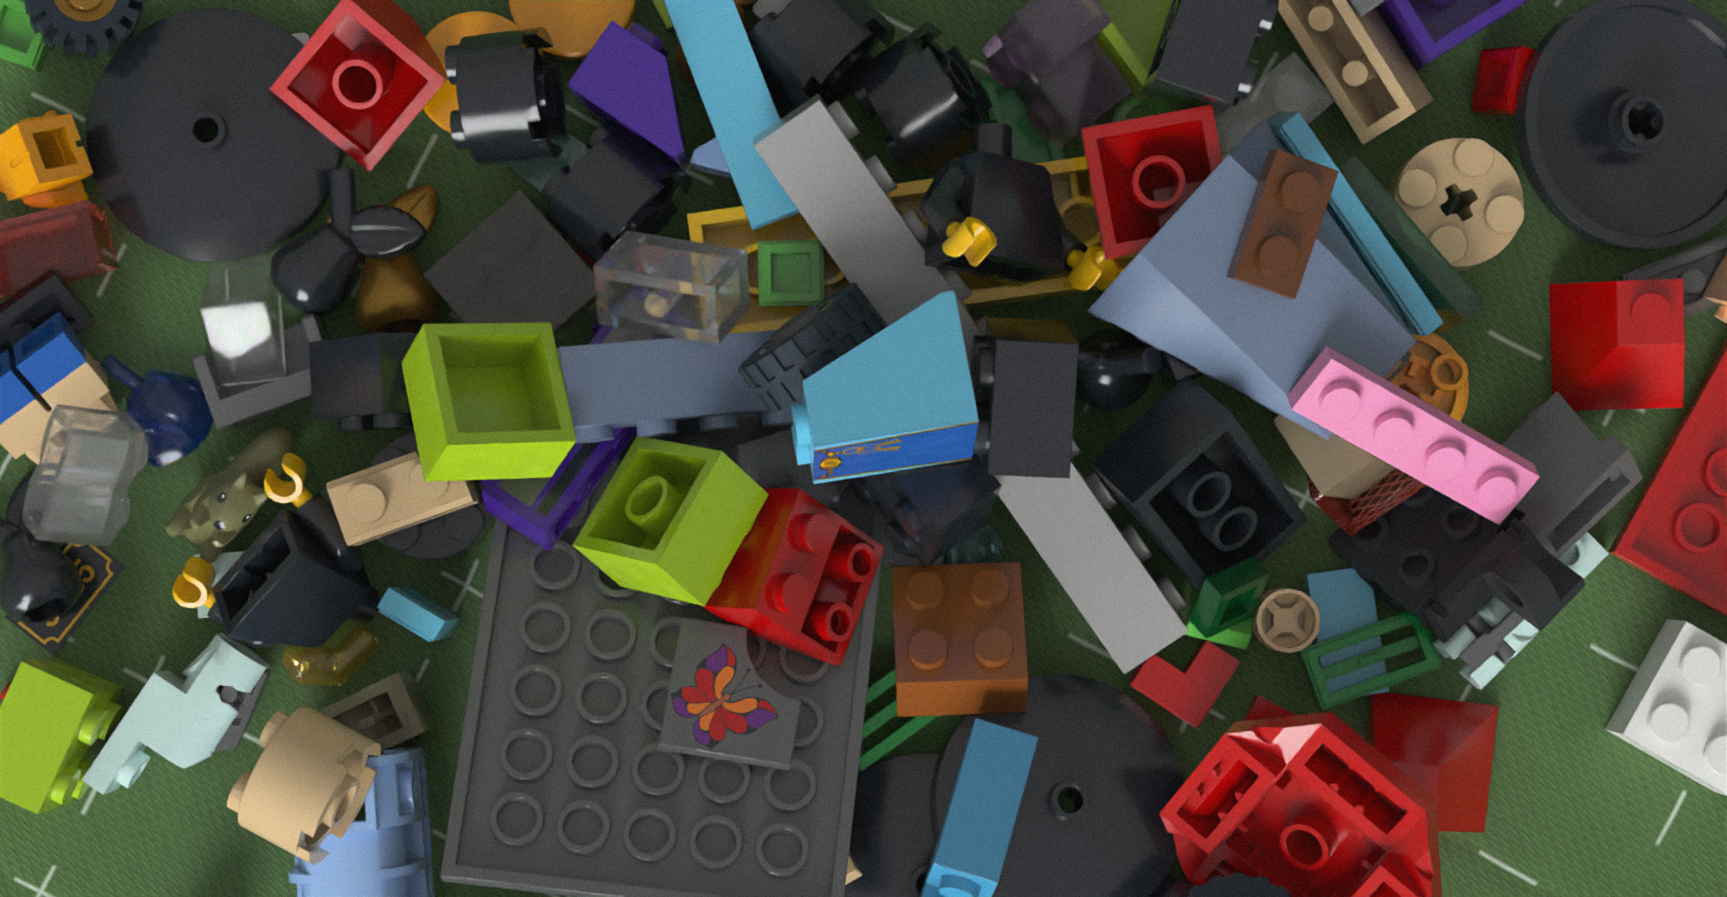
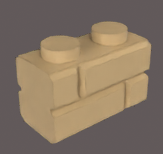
M412 452L326 483L327 491L347 546H359L481 502L474 480L424 482L419 452Z

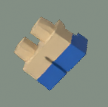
M60 311L13 345L14 356L8 349L0 354V444L15 459L25 453L28 458L42 469L50 472L65 461L73 452L72 442L59 429L70 419L77 415L94 436L102 434L120 420V408L109 389L105 368L97 360H94L77 339L75 330Z

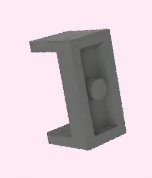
M311 313L301 317L302 323L216 354L202 352L192 356V361L216 429L229 431L312 401L309 342L331 339L322 316Z

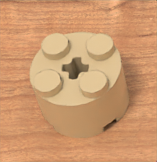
M1475 138L1441 140L1417 152L1395 171L1388 185L1383 203L1382 218L1385 231L1394 248L1406 260L1438 272H1460L1496 256L1513 239L1524 220L1522 186L1516 171L1509 161L1485 141ZM1448 196L1450 198L1458 196L1462 201L1463 208L1460 209L1458 215L1454 213L1445 216L1442 212L1440 205L1448 200Z
M302 706L291 715L278 710L269 719L260 736L259 746L264 748L263 753L252 773L246 771L236 781L229 794L227 807L238 813V823L241 827L315 865L320 863L329 854V852L319 847L330 833L342 839L360 811L377 772L366 765L368 755L380 756L381 746L379 743L309 706Z

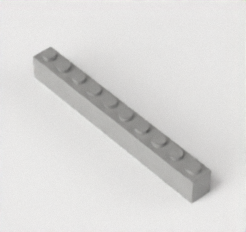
M816 94L753 138L755 149L849 283H857L885 321L887 327L942 292L955 291L975 401H981L982 388H977L976 375H972L971 370L972 344L974 335L985 336L986 317L988 316L986 315L976 321L967 309L963 300L972 295L958 272L925 265L927 227L913 208L903 215L888 195L898 186L876 154L865 161L850 139L858 135L860 131L841 103L836 100L827 107L820 95ZM1072 438L1070 479L994 475L1002 485L998 495L1121 671L1126 674L1189 632L1179 614L1188 605L1167 575L1158 581L1153 577L1144 564L1145 560L1153 556L1151 551L1132 524H1129L1122 530L1119 528L1108 512L1109 509L1117 505V502L1096 472L1085 479L1072 458L1081 453V450Z

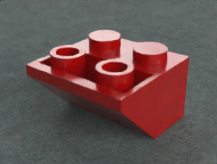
M763 488L769 495L756 516L752 529L744 537L725 570L721 583L713 591L707 604L703 607L731 625L746 627L747 635L832 665H842L885 547L802 489Z

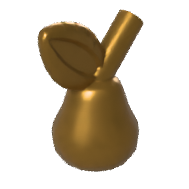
M429 185L414 187V189H409L403 192L402 195H398L388 206L400 208L413 215V218L415 217L425 227L428 235L437 217V190ZM410 252L392 259H375L364 256L366 258L363 266L362 280L356 296V317L359 325L368 334L419 333L423 324H432L435 321L439 309L438 294L434 285L421 271Z

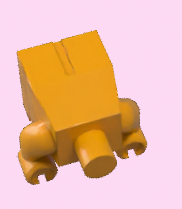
M50 110L40 117L20 120L0 135V192L6 195L8 201L22 199L23 203L27 206L46 209H57V207L62 208L61 206L67 207L66 205H69V208H71L69 210H74L72 206H77L74 208H78V205H80L78 202L83 205V203L89 200L84 190L82 179L93 174V170L84 146L77 147L76 143L81 138L71 113L57 115L55 110Z

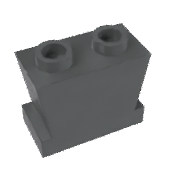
M1558 391L1543 405L1532 408L1523 417L1519 428L1501 444L1534 463L1540 476L1506 518L1509 520V523H1511L1513 518H1516L1531 529L1538 542L1557 559L1567 552L1643 479L1629 448L1611 434L1601 443Z

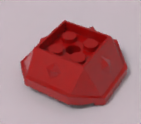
M1332 712L1235 721L1160 812L1167 832L1173 834L1177 856L1185 876L1193 886L1197 884L1201 886L1209 882V878L1218 875L1228 877L1233 876V873H1246V876L1257 878L1260 875L1269 878L1270 883L1277 887L1282 885L1291 893V897H1442L1436 799L1385 757V753L1376 750Z

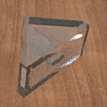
M275 253L256 255L240 260L211 263L201 304V313L219 380L223 386L269 382L286 377L281 296L273 285L270 275L271 259Z

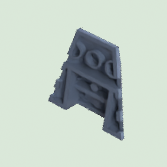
M1263 117L1136 255L1087 312L1107 323L1109 321L1136 335L1137 339L1177 357L1197 368L1196 370L1217 382L1221 381L1249 396V399L1328 440L1334 433L1292 410L1287 398L1289 392L1324 348L1328 346L1384 378L1411 349L1416 340L1327 209L1325 210L1295 299H1287L1226 277L1270 149H1279L1287 152L1271 126Z

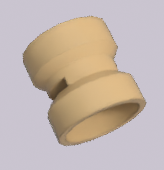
M1281 587L1269 589L1262 594L1254 615L1252 634L1259 643L1269 649L1285 653L1301 651L1309 646L1318 635L1321 623L1319 609L1312 598L1302 591Z

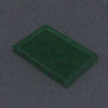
M1351 157L1338 168L1444 323L1432 333L1437 335L1466 320L1483 305L1479 296L1358 157Z

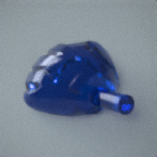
M109 353L100 366L132 390L126 398L127 427L137 449L149 464L161 468L170 462L186 457L196 450L200 443L207 438L214 420L199 380L182 374L160 370H149L141 378Z

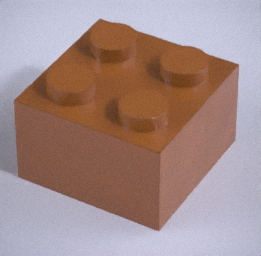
M1021 562L928 565L926 568L923 565L891 567L897 717L1026 712L1028 668Z

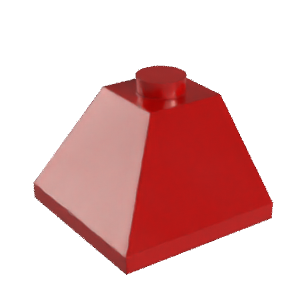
M341 0L269 90L370 172L448 77L444 67L415 20L392 0Z
M1212 104L1080 129L1104 260L1135 258L1223 161Z
M1683 278L1549 284L1552 395L1558 391L1574 411L1683 408L1685 359Z
M1387 692L1370 694L1365 740L1379 752L1385 753V757L1436 799L1438 831L1484 833L1498 706Z

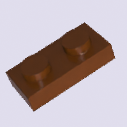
M1270 149L1226 277L1287 299H1295L1339 171L1279 149Z

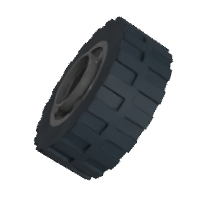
M853 282L829 295L818 304H812L787 321L768 338L769 340L755 350L740 365L738 372L768 412L775 413L802 397L803 380L887 327V324L857 283Z

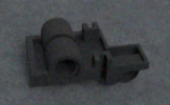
M1403 471L1396 472L1391 479L1398 478ZM1404 472L1401 477L1408 476V474ZM1409 477L1403 485L1410 484L1414 477ZM1405 479L1398 480L1392 488L1400 486ZM1395 481L1388 482L1382 490L1389 489ZM1385 483L1381 484L1376 491H1379ZM1424 483L1420 484L1412 494L1401 497L1391 508L1381 510L1372 521L1362 523L1354 533L1353 531L1359 524H1353L1362 521L1367 514L1349 517L1327 539L1332 551L1356 570L1357 574L1373 589L1374 594L1398 612H1403L1405 609L1410 611L1418 618L1421 626L1427 631L1433 628L1437 639L1444 644L1492 595L1539 631H1542L1585 586L1583 577L1551 555L1538 542L1531 529L1516 518H1513L1511 523L1505 518L1498 525ZM1417 485L1410 486L1404 494L1411 493ZM1407 487L1400 488L1394 496L1401 495ZM1397 489L1389 491L1384 498L1391 497ZM1386 492L1379 493L1373 501L1380 500ZM1375 494L1371 495L1364 503L1370 502ZM1398 498L1391 499L1385 507L1392 506ZM1387 500L1381 501L1375 509L1382 508ZM1376 503L1369 504L1364 512L1370 511ZM1366 505L1360 506L1353 514L1361 513ZM1378 511L1371 512L1365 520L1372 519Z

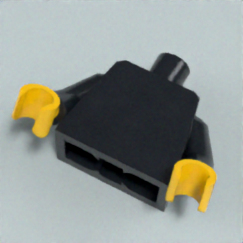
M984 123L973 127V152L941 164L920 202L921 214L929 223L925 249V265L1019 286L1064 272L1065 270L1071 271L1069 282L1075 289L1089 290L1095 284L1097 289L1106 290L1121 270L1119 260H1104L1102 247L1091 246L1088 248L1066 227L1055 204L1051 176L1045 166L1012 158V128L1009 125Z
M286 453L281 464L286 474L291 476L294 481H282L273 470L268 468L264 479V488L268 497L275 502H292L298 510L292 512L282 509L214 587L212 586L216 578V571L213 565L202 560L200 557H190L182 571L183 575L179 574L172 589L174 599L180 606L196 608L205 605L210 609L207 616L224 627L228 637L240 639L252 648H263L281 644L310 648L324 645L346 619L360 623L371 621L378 611L377 606L380 603L379 592L370 585L363 566L365 552L361 545L347 546L334 508L319 492L312 496L305 488L306 464L296 454Z

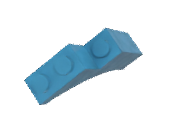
M975 718L966 741L920 897H992L999 882L1039 737Z

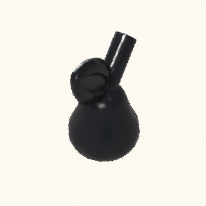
M355 169L329 170L331 223H326L309 234L287 242L277 250L271 259L270 275L276 290L291 305L306 314L314 313L318 316H324L333 313L344 303L349 295L353 275L361 255L375 259H392L412 251L426 238L427 232L425 227L415 217L413 218V215L400 208L388 205H375L357 211Z
M1109 328L1093 332L1079 343L1076 392L1078 396L1094 408L1106 411L1126 409L1140 400L1149 387L1152 373L1159 371L1162 364L1160 352L1153 347L1146 348L1141 340L1128 331Z
M60 464L50 472H46L39 466L38 469L28 473V476L21 480L10 497L6 511V520L0 518V605L6 615L19 622L39 623L56 618L72 608L81 594L82 581L77 567L69 557L57 548L44 532L56 518L63 503L65 477Z

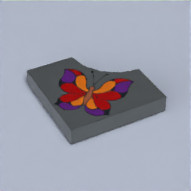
M682 617L660 733L659 750L790 771L801 701L777 693L758 676L747 653L746 627Z

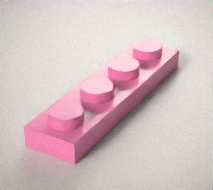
M1328 346L1324 348L1287 395L1290 407L1295 412L1498 525L1503 522L1540 478L1534 463Z

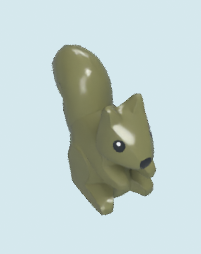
M274 426L266 429L240 452L226 469L205 477L179 504L165 528L167 533L171 537L185 535L199 547L200 558L206 562L213 563L225 546L253 519L261 505L269 498L264 488L265 475L268 468L273 470L278 478L284 472L281 464L283 456L286 453H294L295 439L291 430L284 426Z

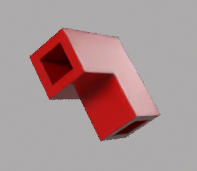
M1202 639L1182 671L1154 654L1138 665L1127 684L1198 729L1240 664V661L1208 640Z

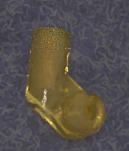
M358 624L334 649L289 645L285 649L282 659L284 666L288 669V676L301 685H341L382 645L368 629Z

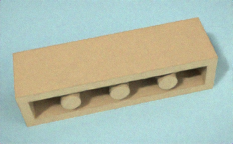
M1279 0L1277 10L1362 145L1434 100L1376 7L1361 17L1350 0Z

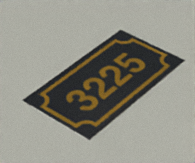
M78 528L73 530L59 548L74 562L79 571L82 589L77 602L64 614L39 623L19 622L11 619L8 615L5 616L6 619L53 656H55L126 567Z

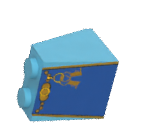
M955 291L942 292L802 381V404L791 405L793 419L791 428L797 465L810 463L813 484L972 459V449L976 440L979 419Z

